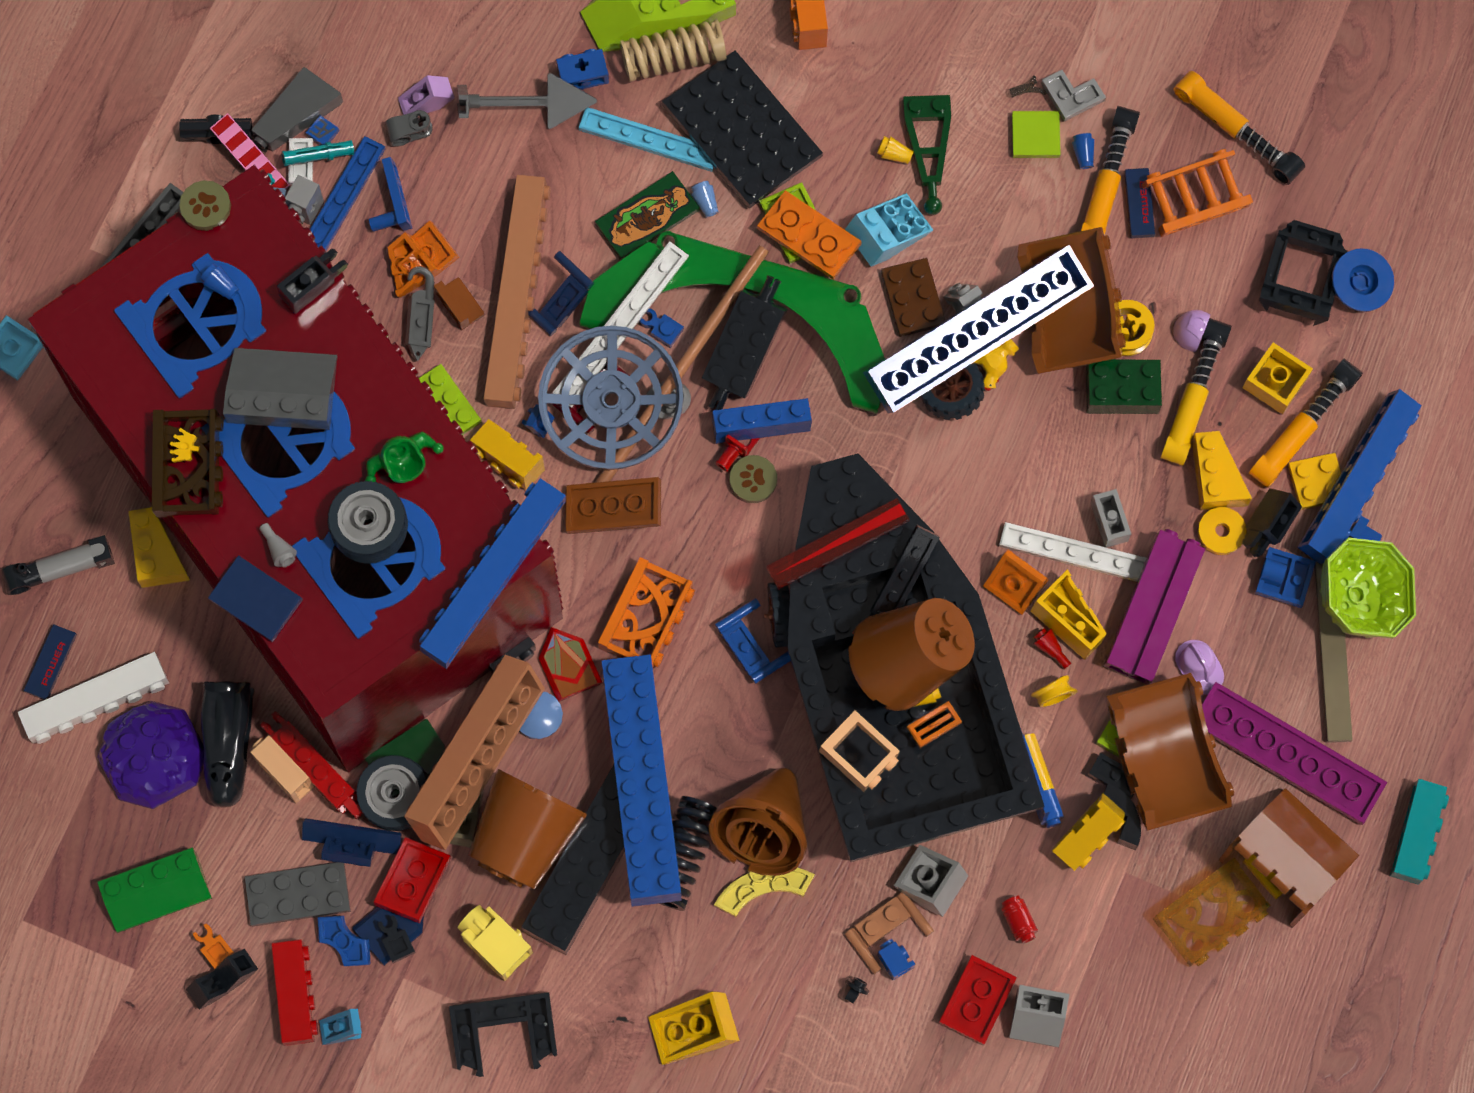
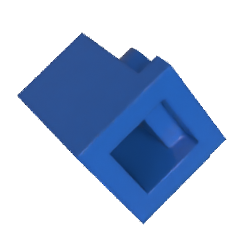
M893 939L879 946L881 950L878 951L877 956L893 981L915 967L913 960L908 963L907 959L910 957L904 946H898Z

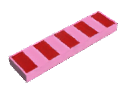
M228 113L210 127L211 131L245 170L255 164L259 171L264 169L266 173L272 174V178L275 179L273 187L285 189L290 187V184Z

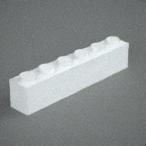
M153 652L18 712V715L29 740L32 743L37 742V744H41L50 740L51 735L58 732L63 734L71 731L76 724L92 722L97 718V715L103 712L112 713L118 710L121 704L137 702L146 693H157L165 688L164 685L169 684V681L158 656Z

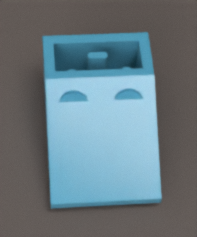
M907 193L856 214L845 228L847 232L861 240L862 244L858 250L871 267L892 258L933 231Z

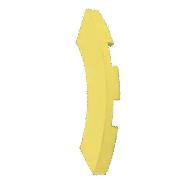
M800 868L788 874L778 876L749 872L732 882L718 897L714 906L737 917L738 913L747 903L766 893L789 892L804 897L815 874Z

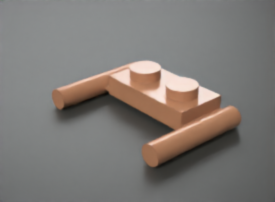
M900 893L897 897H894L855 925L854 928L847 931L845 936L873 974H876L882 968L868 950L869 947L911 917L926 937L932 934L934 930L912 900L905 894Z

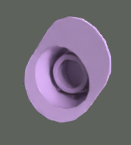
M1189 640L1179 646L1175 656L1176 664L1182 675L1191 673L1196 682L1200 681L1203 695L1209 694L1215 682L1222 685L1224 681L1222 666L1213 650L1206 643L1200 640Z

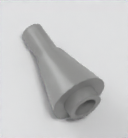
M268 523L263 524L260 527V531L267 540L274 565L277 567L291 565L295 560L297 550L276 535Z

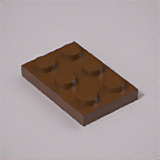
M927 258L881 269L899 337L931 330L945 321Z

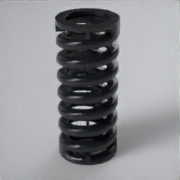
M681 796L678 805L680 808L675 811L678 819L672 821L676 853L703 861L706 857L704 853L689 848L678 840L709 848V841L694 836L683 828L693 829L710 836L708 826L697 823L688 816L699 817L698 821L700 822L702 819L710 822L717 807L693 797ZM677 856L678 867L695 873L700 872L701 867ZM679 872L680 881L689 885L696 883L695 878ZM681 887V896L688 898L691 896V891ZM682 899V901L658 904L675 910L685 911L688 900Z

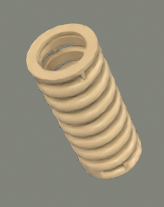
M718 19L711 23L712 28L708 22H702L700 31L695 24H691L688 27V33L683 27H679L676 29L675 35L671 30H666L663 38L659 33H653L651 41L646 35L640 37L639 45L634 38H630L628 41L620 40L622 58L629 82L635 81L637 77H640L639 70L635 66L634 54L643 78L649 77L647 53L654 74L657 76L661 74L659 50L667 72H673L671 47L679 69L684 70L686 66L683 43L691 66L697 67L695 40L703 63L705 65L709 64L707 37L713 50L712 60L718 62L726 60V49Z

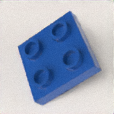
M1269 547L1255 594L1302 608L1316 561Z

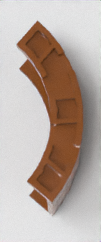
M1102 227L1018 245L1017 258L1021 272H1024L1060 248L1070 245L1094 285L1035 323L1036 332H1032V357L1038 374L1122 357V348L1126 347L1125 336L1121 329L1118 303L1122 302L1120 288H1116L1108 251L1111 249L1110 239L1108 235L1104 236Z
M1191 673L1106 696L1110 721L1112 725H1115L1118 735L1114 739L1131 795L1136 794L1138 800L1136 808L1147 831L1232 807L1231 797L1234 796V789L1231 782L1226 781L1213 749L1216 748L1213 735L1208 732L1200 696L1203 695L1202 685L1200 681H1195Z

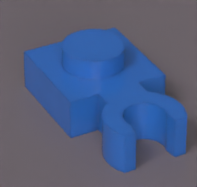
M649 308L647 314L652 319L645 321L641 318L640 325L644 328H652L651 336L671 348L683 332L684 326L665 314L659 319L656 312Z

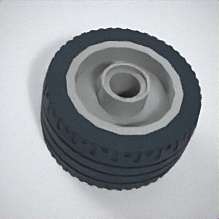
M361 481L347 486L336 495L328 513V528L334 544L341 553L356 562L371 564L390 558L400 549L407 534L408 519L401 499L393 490L381 483ZM367 521H372L371 524H369V525H364L365 522H367Z
M391 755L373 761L362 772L357 784V801L360 810L371 823L379 828L389 831H402L411 828V825L404 816L408 807L417 797L421 786L427 781L428 774L418 763L404 756ZM394 790L400 791V794L397 798L392 797V792Z

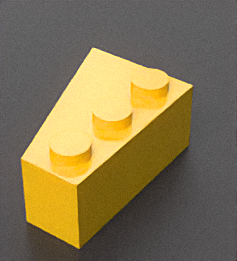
M488 419L470 439L478 450L477 455L480 459L486 458L490 462V467L498 474L503 472L509 477L508 481L515 488L519 489L521 487L526 491L532 482L534 483L545 471L543 456L539 453H536L535 456L526 450V444L523 442L518 443L510 437V433Z
M1220 431L1195 433L1192 439L1200 510H1209L1217 507H1247L1252 497Z
M152 507L128 511L137 581L140 586L145 588L189 581L190 579L159 518L152 512Z
M1067 569L1037 599L1031 612L1049 629L1052 628L1059 638L1085 660L1101 644L1106 636V632L1093 610L1089 609L1082 597L1081 590L1077 589Z
M1102 793L1059 840L1052 851L1074 871L1079 866L1083 869L1092 859L1090 855L1094 850H1100L1109 840L1107 837L1113 831L1117 832L1125 823V812Z

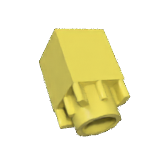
M481 905L476 906L458 925V929L462 932L463 941L504 981L533 953L531 946L522 938L521 931L518 928L514 931L490 907H487L485 910Z

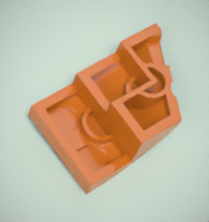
M428 221L414 235L404 232L387 247L389 258L392 262L391 271L395 278L396 295L400 298L425 284V278L420 273L415 274L412 280L408 281V273L411 269L422 266L430 270L435 277L460 258L432 221Z

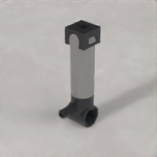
M104 535L88 540L89 544L29 563H17L6 566L1 570L7 594H21L36 585L96 566L100 569L115 564L109 541Z

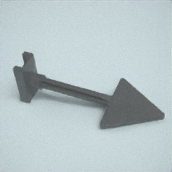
M550 72L547 74L546 96H479V94H468L467 85H457L459 118H469L470 108H480V106H547V126L549 129L597 102L595 97Z

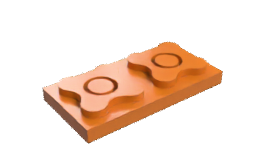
M786 190L757 225L758 230L833 280L862 244L861 240Z

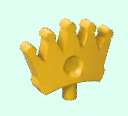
M182 428L179 431L184 435L173 436L180 442H170L172 447L177 448L176 450H170L172 455L178 456L172 458L174 463L191 461L192 451H199V447L194 446L197 437Z

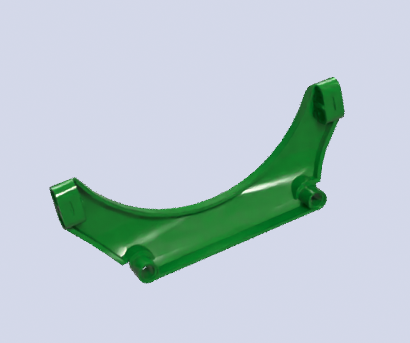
M671 231L663 232L659 235L656 244L651 242L645 243L593 280L594 285L588 291L579 325L592 329L602 327L608 322L664 249L663 241L666 237H674L675 245L689 255V257L661 293L693 285L716 284L731 286L751 258V255L689 238ZM763 260L744 289L760 293L767 275L774 277L770 287L776 278L779 279L781 284L773 299L786 305L803 317L827 343L843 372L853 407L877 414L881 401L863 372L884 360L885 357L865 305L860 304L862 300L861 291L854 285ZM848 290L857 292V299L852 303L845 301L844 298Z

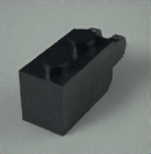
M330 249L320 258L317 256L312 257L277 285L279 297L295 314L335 283L334 278L347 268L348 263L345 260L339 261L331 269H328L326 266L336 257L338 252L335 249Z
M1269 488L1245 526L1248 532L1242 544L1247 549L1251 548L1250 553L1254 557H1260L1266 551L1269 544L1276 545L1281 542L1300 512L1302 505L1291 493Z

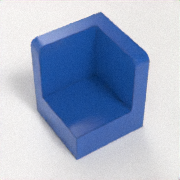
M1361 515L1348 538L1380 541L1382 535L1368 527L1367 524L1370 520Z

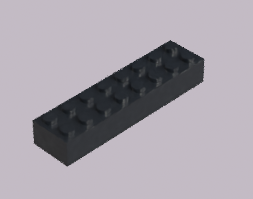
M614 764L587 810L585 820L571 838L521 927L522 931L564 955L568 954L625 852Z

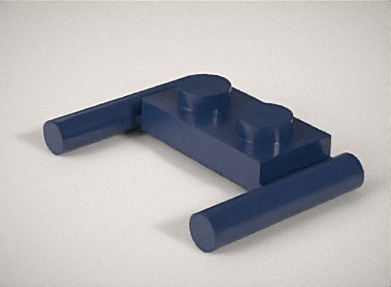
M561 251L555 254L554 259L570 275L540 313L535 308L533 311L528 312L529 317L549 336H552L557 331V328L563 325L587 295L588 289L594 285V282Z

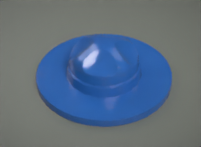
M1360 248L1351 250L1338 259L1332 272V285L1335 294L1344 305L1356 311L1369 312L1380 308L1389 300L1394 289V275L1391 266L1383 256L1373 250Z

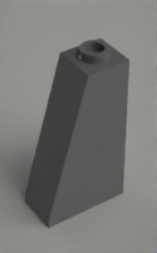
M303 67L251 129L254 137L253 141L260 148H268L273 152L288 142L289 138L295 137L311 126L320 115L324 117L343 103L341 93Z

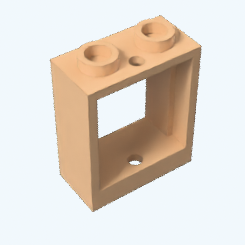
M856 711L820 746L819 750L821 754L863 792L868 787L871 790L876 787L882 780L880 775L885 769L891 771L899 762L897 757L900 752ZM857 726L888 753L866 778L835 751Z
M269 735L265 739L263 737L260 738L252 746L251 754L255 761L296 804L314 788L305 772Z

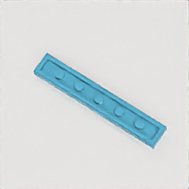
M589 107L584 111L579 131L710 172L714 169L712 163L708 161L691 139Z

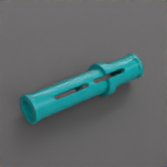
M352 140L339 143L325 142V145L282 151L281 155L284 166L323 159L331 161L335 157L354 155V146Z

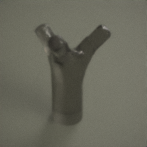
M1032 76L1028 82L1009 89L1012 98L1025 93H1041L1046 95L1047 92L1042 88L1034 86L1037 84L1036 76Z

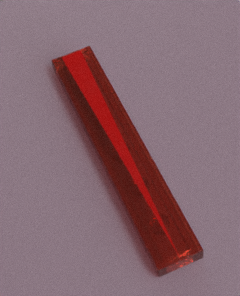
M898 498L767 565L766 568L775 585L780 589L909 522V517Z

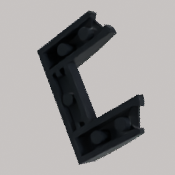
M550 992L449 1006L458 1070H461L462 1065L476 1069L475 1076L484 1077L478 1028L516 1022H528L534 1069L540 1068L539 1061L550 1053L554 1057L557 1056Z

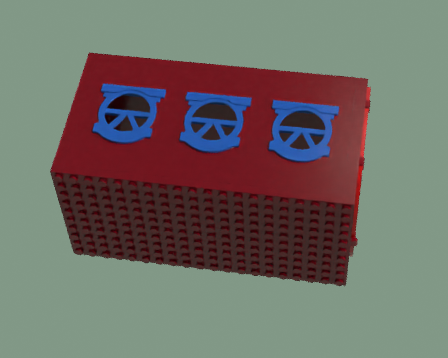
M254 164L222 186L227 191L231 202L230 215L222 225L207 231L197 230L189 226L181 213L177 212L166 220V224L76 285L73 283L62 290V295L35 312L28 321L74 401L151 505L153 410L216 409L219 416H223L224 429L219 432V441L223 442L224 449L223 456L219 457V466L223 467V481L219 482V491L223 493V506L219 507V514L167 515V517H161V519L213 590L239 555L303 599L273 642L236 617L234 618L349 773L366 761V757L405 733L491 671L489 665L528 637L534 640L562 620V610L564 608L561 605L563 602L560 599L562 596L559 593L561 590L558 587L560 584L557 580L554 550L546 539L543 541L539 539L447 669L420 651L421 643L419 640L427 629L430 631L437 623L434 619L442 608H448L452 602L449 600L450 596L457 587H463L467 581L464 579L465 575L472 566L477 567L481 562L480 554L487 545L492 546L496 541L495 533L502 524L507 525L512 517L509 515L518 502L515 499L513 501L510 500L507 494L508 489L500 479L496 482L490 465L486 460L480 461L477 455L478 450L470 440L465 441L461 427L455 420L453 422L450 421L447 416L448 411L442 402H435L432 396L433 391L425 381L420 382L417 376L418 372L411 362L406 364L400 347L396 342L391 344L387 337L389 335L387 330L381 323L376 324L373 312L366 303L361 304L358 299L359 294L351 284L347 286L342 272L334 278L335 283L296 314L279 297L277 285L312 257L317 256L320 258L326 253V250L323 246H317L314 241L315 237L307 226L303 228L299 215L293 207L288 208L282 192L278 188L274 190L271 185L272 181L265 170L259 171ZM331 262L326 265L328 269L333 267ZM214 263L217 267L221 266L239 288V291L231 300L203 285L204 282L200 278L211 264ZM173 299L176 305L154 319L157 309ZM236 306V314L222 316L224 313H226L227 311ZM236 325L233 335L223 347L218 344L207 329V327ZM195 333L199 334L213 353L207 357L194 360L179 359L168 354L169 351ZM234 348L332 354L338 356L330 430L288 436L292 427L268 426L301 470V473L286 478H270L255 472L246 463L241 451V437L246 424L227 423L223 415L225 391ZM200 420L195 422L189 431L190 434H193L196 428L202 427L200 435L204 436L209 431V425L207 422ZM168 421V425L184 430L187 421ZM418 432H425L436 443H441L444 450L440 454H436L432 448L428 447L421 450L425 458V468L417 478L406 483H397L392 481L385 470H379L375 474L377 483L389 487L401 499L408 519L407 531L414 541L416 550L413 552L396 553L384 561L371 563L392 593L373 599H363L349 595L336 584L330 568L331 554L335 546L328 528V513L332 501L347 486L365 481L367 477V460L379 453L387 440L395 436H406L409 438ZM210 442L204 444V447L208 450V452L210 448ZM323 442V450L312 465L308 464L295 446ZM169 443V445H168L169 450H176V449H177L176 447H172V446L170 445V443ZM192 451L191 461L174 463L172 460H169L168 466L178 469L187 481L200 468L203 459L197 451ZM208 473V475L204 478V480H207L208 482H209V473ZM176 475L168 478L169 484H173L176 480L178 486L181 485ZM202 488L199 491L201 497L196 496L193 490L188 492L190 499L196 504L204 503L209 496L206 488ZM184 496L167 501V505H188ZM268 523L276 535L297 550L295 560L291 565L287 567H277L274 565L267 540L260 531V527L263 524ZM413 562L414 568L402 585L397 583L385 566Z

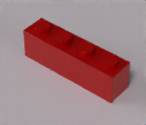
M302 939L271 943L282 1044L290 1046L315 1042L314 1035H318L317 1020H312L311 1010H316L314 995H310L309 986L313 985L311 970L307 971L306 961L310 960L309 946H304Z

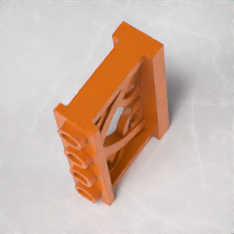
M640 557L598 641V648L625 658L639 656L635 651V641H640V647L643 651L646 644H651L653 647L651 652L652 668L654 666L658 668L664 657V654L661 653L664 646H669L674 637V632L671 631L675 623L679 625L685 611L682 609L685 602L690 603L694 596L695 590L692 589L693 581L669 572ZM646 573H652L664 580L656 586L646 576ZM675 584L680 589V595L677 599L673 600L669 597L673 590H667L663 595L660 590L666 585ZM639 591H643L645 593V596L647 595L648 591L651 593L644 600H640L637 598V593ZM655 599L660 611L661 622L650 628L638 631L637 618L628 610L630 605L644 606ZM668 607H675L669 618ZM625 620L633 622L632 632H629L630 626L627 628L623 626ZM662 632V634H661V636H660V638H659V640H658V642H657V640H656L653 636H656V635H658L659 633ZM613 640L630 642V652L612 644Z

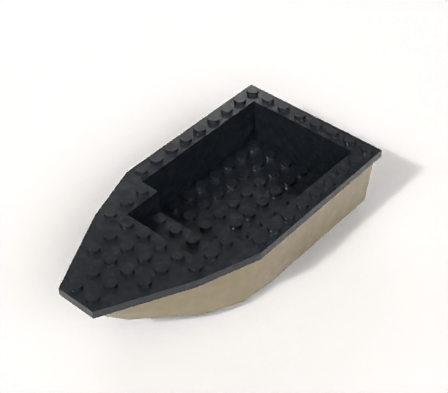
M859 453L811 466L792 565L898 504L902 506L906 514L792 567L788 626V653L850 862L871 858L872 856L964 832L1004 819L1014 818L1022 814L1044 809L1045 807L980 596L940 540L935 545L902 607L932 598L945 599L956 605L968 619L974 634L975 647L970 662L938 688L941 698L937 699V702L915 706L902 711L889 710L885 708L886 705L878 700L873 701L864 693L856 681L849 660V646L853 642L854 635L852 633L861 621L873 616L870 610L916 525L934 533ZM949 701L962 720V723L922 748H919L912 734L907 730V726ZM949 710L943 711L915 728L916 732L950 713ZM854 711L858 712L900 751L897 757L899 762L891 771L885 769L880 775L882 780L872 790L868 787L864 792L819 752L820 746ZM952 717L920 738L923 740L954 721V718ZM859 726L835 749L864 778L888 755Z

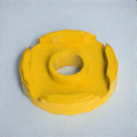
M1217 507L1210 509L1203 515L1198 525V537L1204 548L1216 555H1228L1241 547L1246 535V525L1238 512L1227 507ZM1225 526L1228 529V535L1220 537L1215 531L1216 527Z

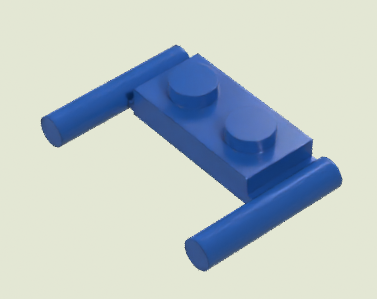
M756 598L715 624L723 639L755 684L791 661L787 651L770 662L741 620L761 606Z

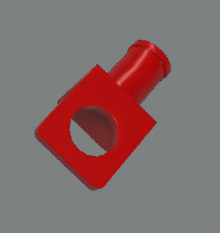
M727 434L725 437V446L727 448L715 464L723 471L728 472L738 456L742 458L748 456L760 438L751 439L750 444L745 446Z

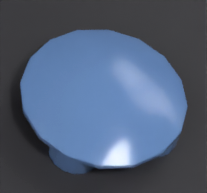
M543 692L522 725L521 733L533 740L552 735L562 725L563 712L561 704L553 695Z

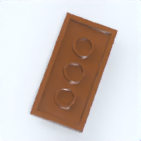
M659 477L567 485L566 532L568 534L661 526V479Z

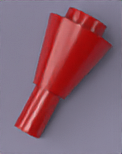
M1043 628L1034 636L1036 641L1033 644L1052 658H1055L1063 669H1066L1071 664L1063 654L1052 628L1048 631Z

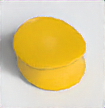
M1065 675L1032 692L1031 696L1037 699L1039 707H1047L1072 697L1078 691L1069 685V675Z

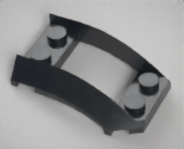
M1296 220L1287 224V227L1282 231H1278L1259 298L1266 312L1269 307L1296 314L1314 320L1313 326L1329 320L1335 297L1332 285L1333 268L1338 259L1348 252L1342 245L1343 239L1340 233ZM1287 243L1332 256L1321 296L1276 283Z

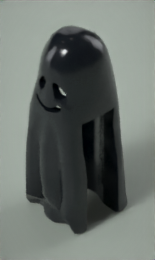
M221 681L203 683L201 728L204 743L205 787L209 800L215 806L221 808L235 805L243 795L247 768V749L252 723L253 696L255 692L254 688H250L251 684L249 682Z

